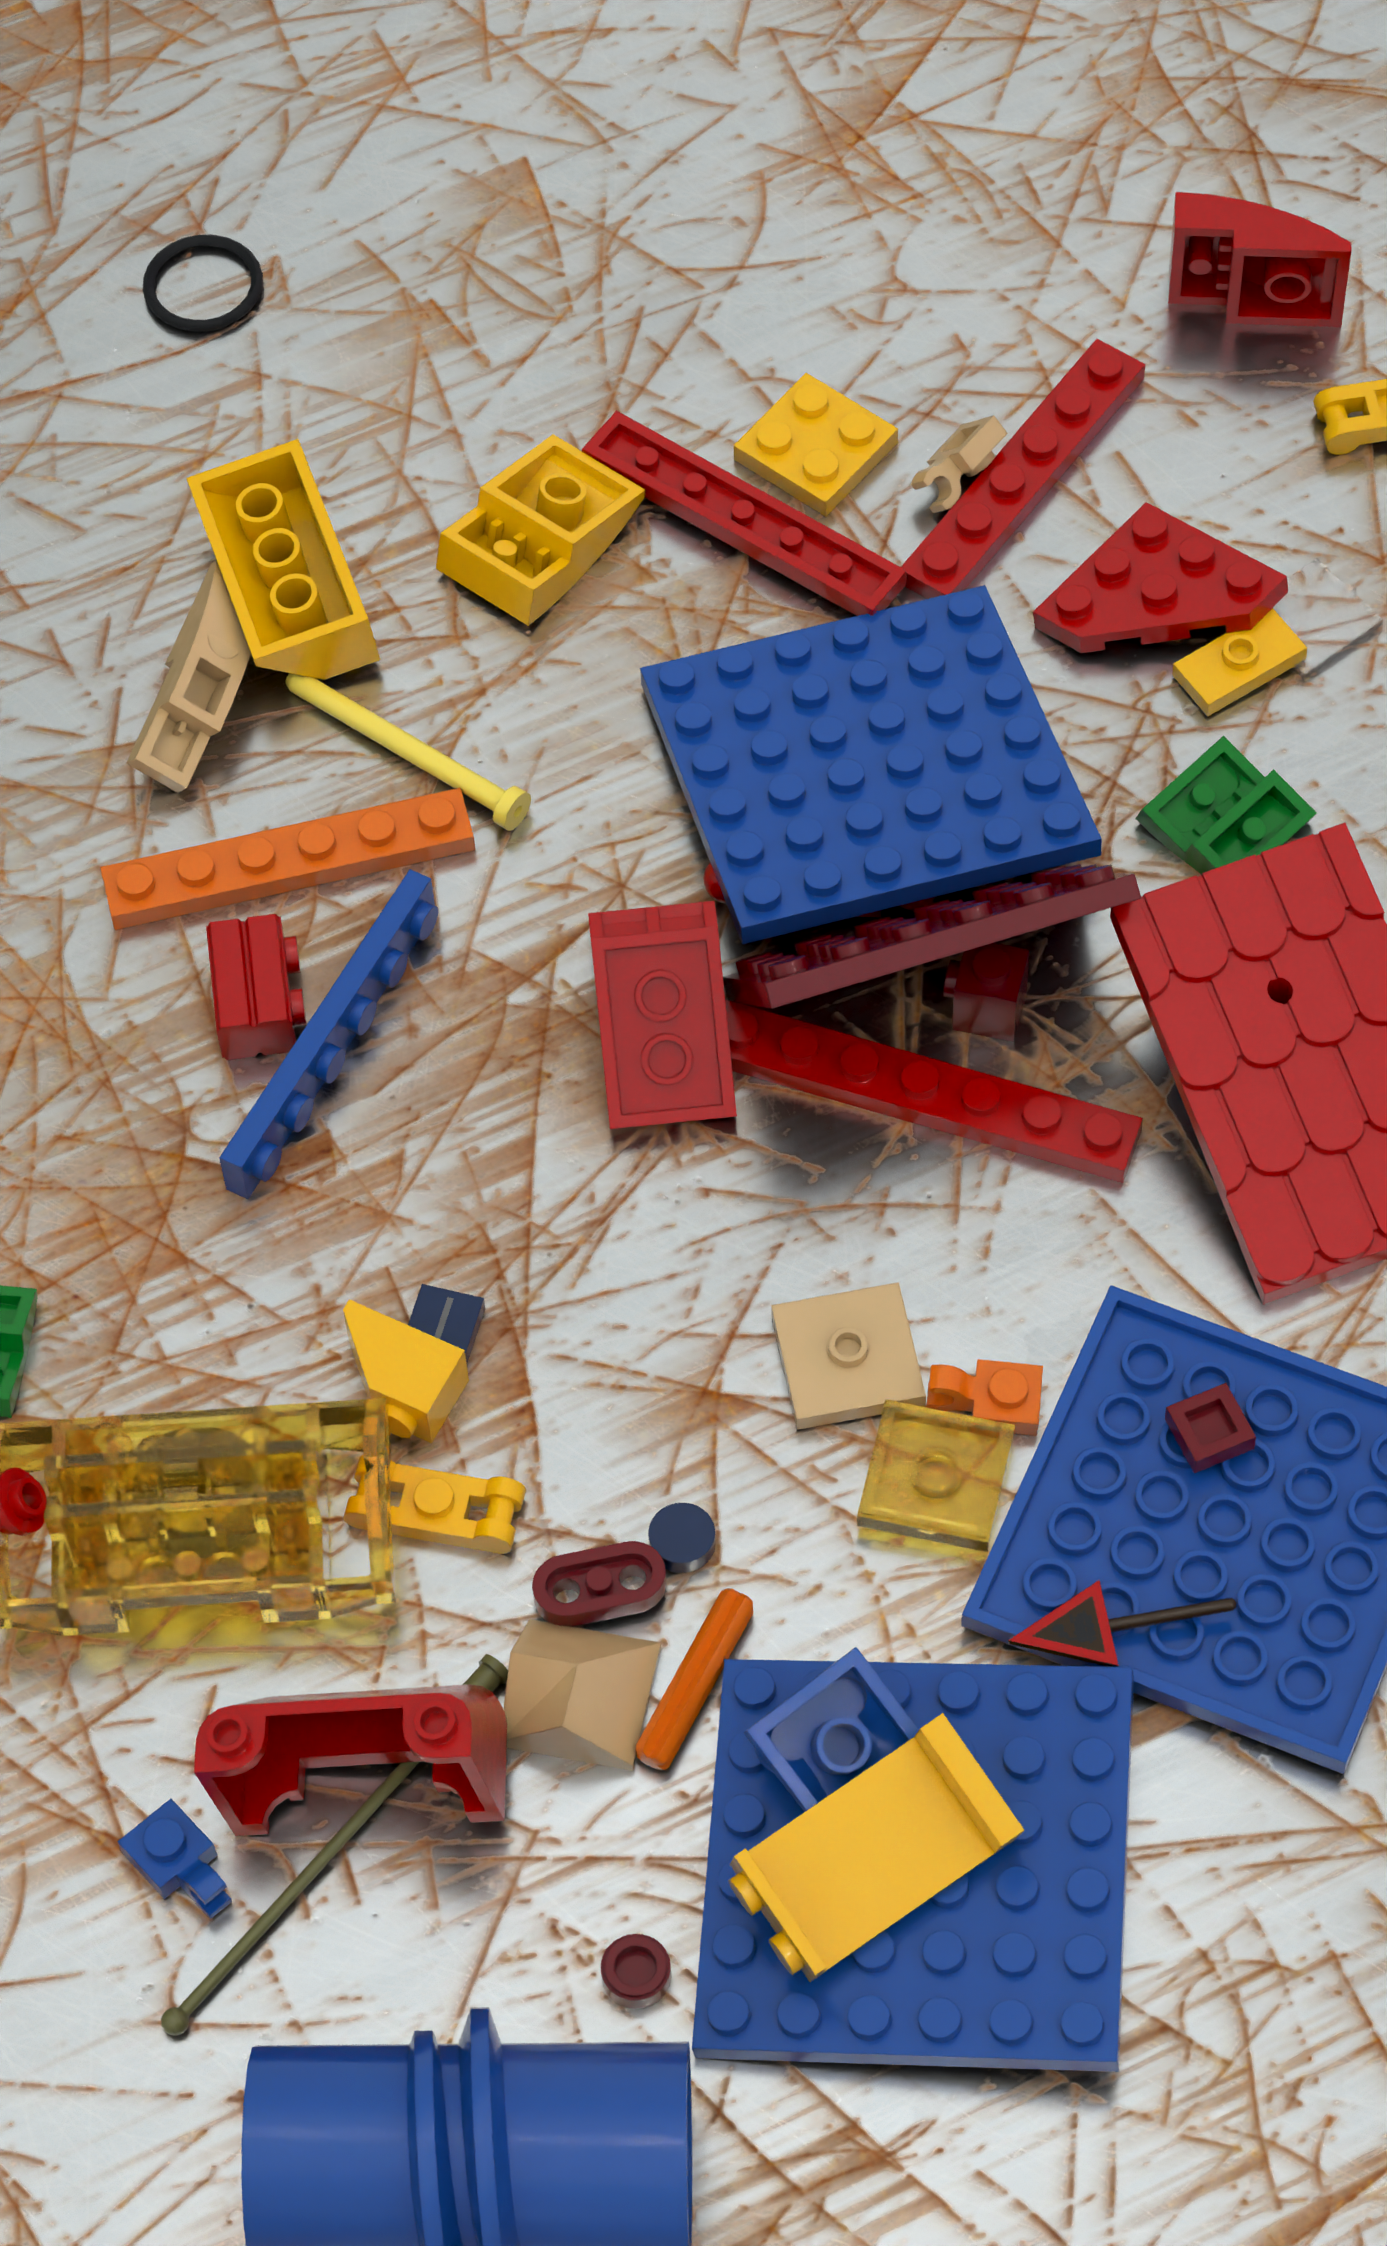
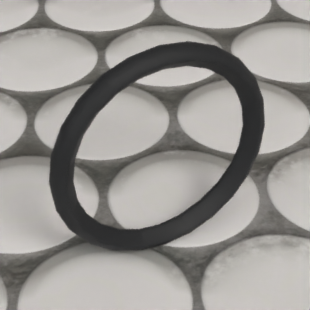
M194 235L169 244L155 255L148 264L143 277V294L149 308L163 322L183 330L211 331L224 328L238 321L252 309L262 291L263 274L256 257L241 243L218 235ZM197 246H215L235 253L243 259L251 274V286L241 304L229 313L207 320H192L171 313L157 299L154 289L155 278L162 265L173 255Z

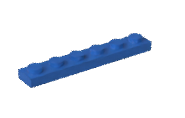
M409 869L219 1157L226 1190L249 1199L261 1180L264 1182L268 1181L275 1173L281 1160L282 1147L293 1131L300 1132L307 1124L312 1114L314 1098L325 1082L330 1084L339 1075L345 1061V1051L355 1035H363L369 1029L376 1014L377 1002L387 986L393 988L401 980L407 966L408 954L417 940L424 941L431 934L438 918V907L435 906L431 878Z

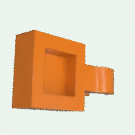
M977 1359L975 1376H971L954 1366L931 1365L926 1408L937 1411L957 1410L972 1412V1430L1036 1436L1039 1425L1043 1366Z

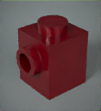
M991 943L964 951L961 961H950L945 979L944 997L953 998L952 1030L1014 1042L1027 992L1028 949Z

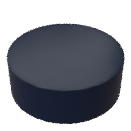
M690 1503L670 1504L658 1511L649 1525V1545L661 1555L666 1570L676 1573L693 1572L703 1567L714 1553L716 1545L714 1523L709 1514L697 1505Z

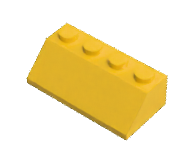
M299 439L186 478L256 667L326 680L381 660L369 619Z

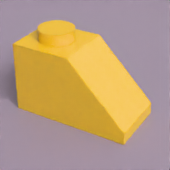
M349 1299L343 1309L348 1339L374 1418L377 1419L383 1428L396 1436L410 1438L414 1435L429 1443H433L469 1382L465 1350Z

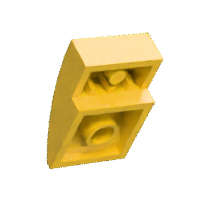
M552 434L481 486L478 506L440 533L436 569L529 626L564 596L605 552L643 501L645 489Z

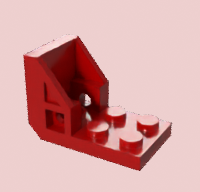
M715 901L588 913L610 1129L737 1117Z

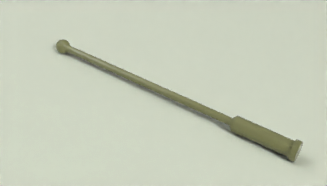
M485 1654L479 1661V1667L463 1685L483 1686L493 1692L499 1684L504 1685L507 1682L508 1670L495 1657ZM419 1762L400 1763L179 2007L169 2008L163 2013L161 2025L166 2033L176 2036L186 2031L189 2026V2016Z

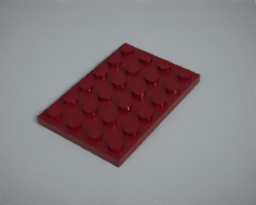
M1065 864L1030 874L1032 883L1022 885V882L1012 884L1001 882L972 891L974 899L972 901L963 902L962 900L950 902L949 899L916 907L913 909L915 918L903 920L902 917L890 919L889 916L854 926L856 937L843 938V935L831 937V934L798 942L794 944L797 955L783 956L782 953L772 955L771 952H765L735 962L738 972L723 976V983L729 1001L773 1009L1142 898L1135 873H1114L1112 865L1097 867L1094 864L1082 867L1079 864L1067 867Z

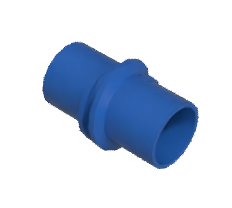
M471 2007L458 2044H438L433 2031H414L410 2044L256 2045L251 2049L247 2065L243 2102L242 2207L246 2246H692L693 2157L689 2042L501 2043L489 2007Z

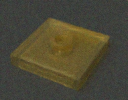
M885 1399L857 1514V1526L988 1552L1015 1436V1425Z

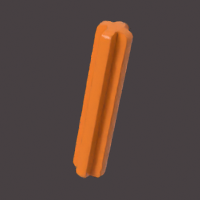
M731 1588L722 1590L636 1744V1757L642 1763L661 1771L670 1767L723 1670L724 1659H729L753 1615V1601L747 1595Z

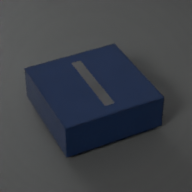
M422 1284L408 1325L465 1350L466 1363H468L485 1312V1301L482 1297Z

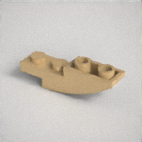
M217 561L211 563L165 665L170 669L127 760L128 765L177 793L187 789L210 737L221 731L251 655Z

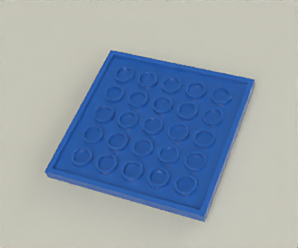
M985 585L879 610L873 616L867 613L640 668L642 688L742 945L1101 856L1102 838Z
M1110 1285L964 1608L961 1626L1009 1644L1008 1640L1098 1580H1100L1108 1619L1233 1598L1237 1603L1233 1611L1111 1632L1119 1667L1133 1668V1693L1344 1774L1387 1668V1387ZM1227 1383L1256 1436L1255 1448L1194 1473L1165 1421L1166 1407ZM1012 1645L1063 1666L1107 1667Z
M724 1659L692 2050L695 2058L1119 2072L1134 1688L1133 1668L868 1662L918 1729L943 1713L1024 1828V1831L1013 1842L809 1982L802 1970L791 1975L784 1967L769 1943V1939L777 1933L761 1910L753 1916L746 1911L730 1887L728 1880L736 1875L730 1866L736 1854L745 1848L749 1851L804 1813L776 1775L765 1768L759 1761L754 1746L745 1736L744 1732L836 1661Z

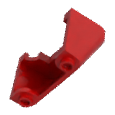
M470 1684L265 1697L219 1708L206 1717L199 1727L196 1738L194 1773L235 1836L269 1834L268 1817L278 1804L287 1798L290 1801L304 1800L306 1768L424 1761L433 1763L432 1783L437 1792L452 1791L459 1795L463 1801L464 1810L470 1823L504 1821L507 1752L506 1715L493 1692L483 1686Z

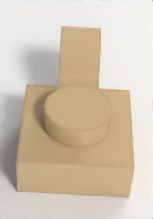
M994 415L962 424L927 461L930 466L920 470L913 477L911 485L915 490L927 487L933 481L937 484L939 496L929 507L932 513L950 509L958 501L961 495L960 478L963 473L967 477H972L984 470L994 460L995 454L992 450L1008 434Z

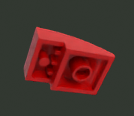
M1175 192L1169 262L1168 304L1226 306L1225 324L1341 328L1351 258V242L1325 227L1270 206L1217 195Z

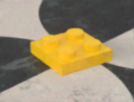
M805 373L734 444V460L827 517L898 444V428L810 374Z

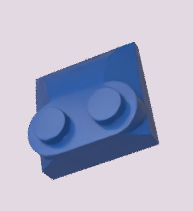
M855 1647L747 1729L744 1734L754 1746L756 1755L762 1765L776 1775L805 1812L915 1737L919 1729L862 1653Z

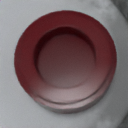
M643 1934L625 1935L612 1942L604 1952L601 1960L602 1984L607 1995L615 2003L630 2009L646 2008L657 2003L666 1994L671 1983L670 1959L663 1945L656 1939Z

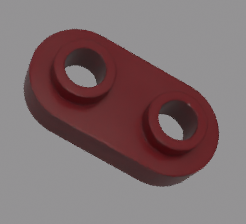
M638 1541L622 1542L554 1556L546 1560L534 1575L532 1582L534 1604L538 1613L547 1622L568 1627L645 1612L653 1608L665 1593V1564L657 1550L648 1544ZM629 1577H639L645 1582L640 1588L634 1590L627 1589L621 1585ZM564 1590H573L579 1594L578 1598L570 1603H563L556 1599V1596Z

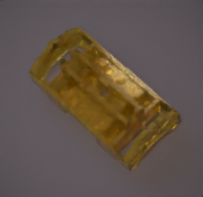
M386 1398L0 1423V1472L10 1468H20L28 1473L44 1470V1479L49 1491V1496H46L47 1505L44 1511V1520L52 1541L51 1597L18 1599L12 1596L8 1535L0 1532V1629L12 1628L58 1636L130 1632V1609L259 1601L264 1623L331 1619L376 1604L396 1603L390 1488L391 1434ZM327 1449L364 1452L366 1474L364 1475L365 1506L371 1572L368 1576L330 1579Z

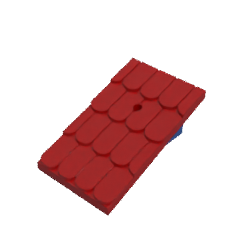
M1346 823L1319 831V834H1311L1263 851L1257 856L1252 855L1212 869L1198 877L1196 875L1143 894L1141 896L1142 899L1111 907L1110 919L1262 1304L1265 1305L1386 1260L1387 924L1384 920L1385 912Z

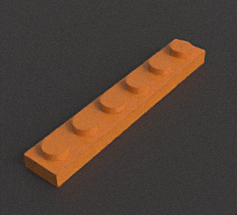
M456 788L102 866L100 868L114 930L475 851V842L461 788Z

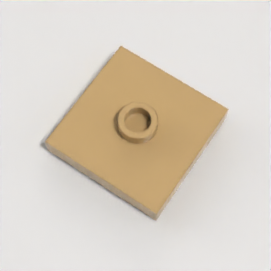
M899 1282L771 1305L772 1321L797 1430L926 1406V1393Z

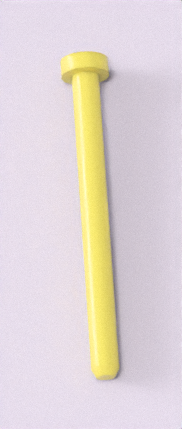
M288 674L285 683L290 692L454 789L461 788L463 794L492 810L494 823L508 831L515 829L527 815L531 804V795L521 788L512 786L504 790L312 677Z

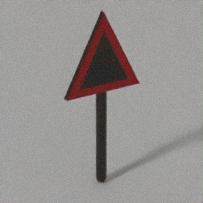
M1098 1580L1008 1640L1011 1645L1098 1665L1119 1667L1111 1632L1229 1612L1236 1608L1237 1603L1233 1598H1224L1108 1619L1100 1580Z

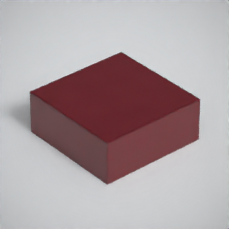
M1227 1383L1166 1407L1165 1421L1194 1473L1255 1448L1256 1436Z

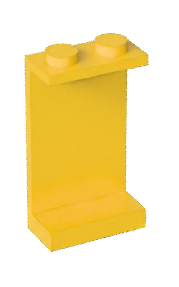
M942 1713L920 1728L915 1737L749 1851L745 1848L736 1854L730 1863L736 1875L729 1879L728 1882L746 1911L753 1916L761 1910L777 1934L769 1939V1943L788 1972L794 1975L799 1970H802L809 1982H811L1013 1842L1024 1831V1828Z

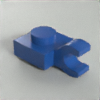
M171 1798L117 1841L122 1854L163 1899L181 1886L210 1919L232 1902L231 1898L224 1891L227 1887L226 1883L208 1865L210 1861L218 1856L214 1844Z

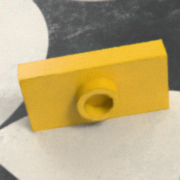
M1272 608L1251 630L1225 633L1173 663L1172 676L1208 717L1305 661L1307 647Z

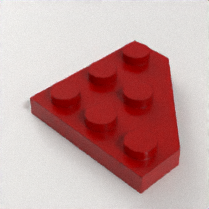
M1145 502L1033 611L1034 625L1036 629L1080 653L1105 650V642L1140 637L1141 645L1190 638L1189 630L1225 625L1226 633L1251 630L1288 593L1287 576Z

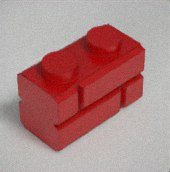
M276 914L247 917L245 921L230 919L210 922L206 926L216 1031L222 1058L235 1060L256 1057L258 1053H262L265 1056L289 1053L296 1042L295 1027L307 1025L302 988L292 990L290 988L289 974L301 973L296 936L284 937L281 916L279 917Z

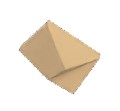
M529 1619L510 1652L503 1708L507 1721V1748L633 1771L636 1761V1744L643 1731L660 1657L661 1643L577 1627L559 1626L549 1622Z

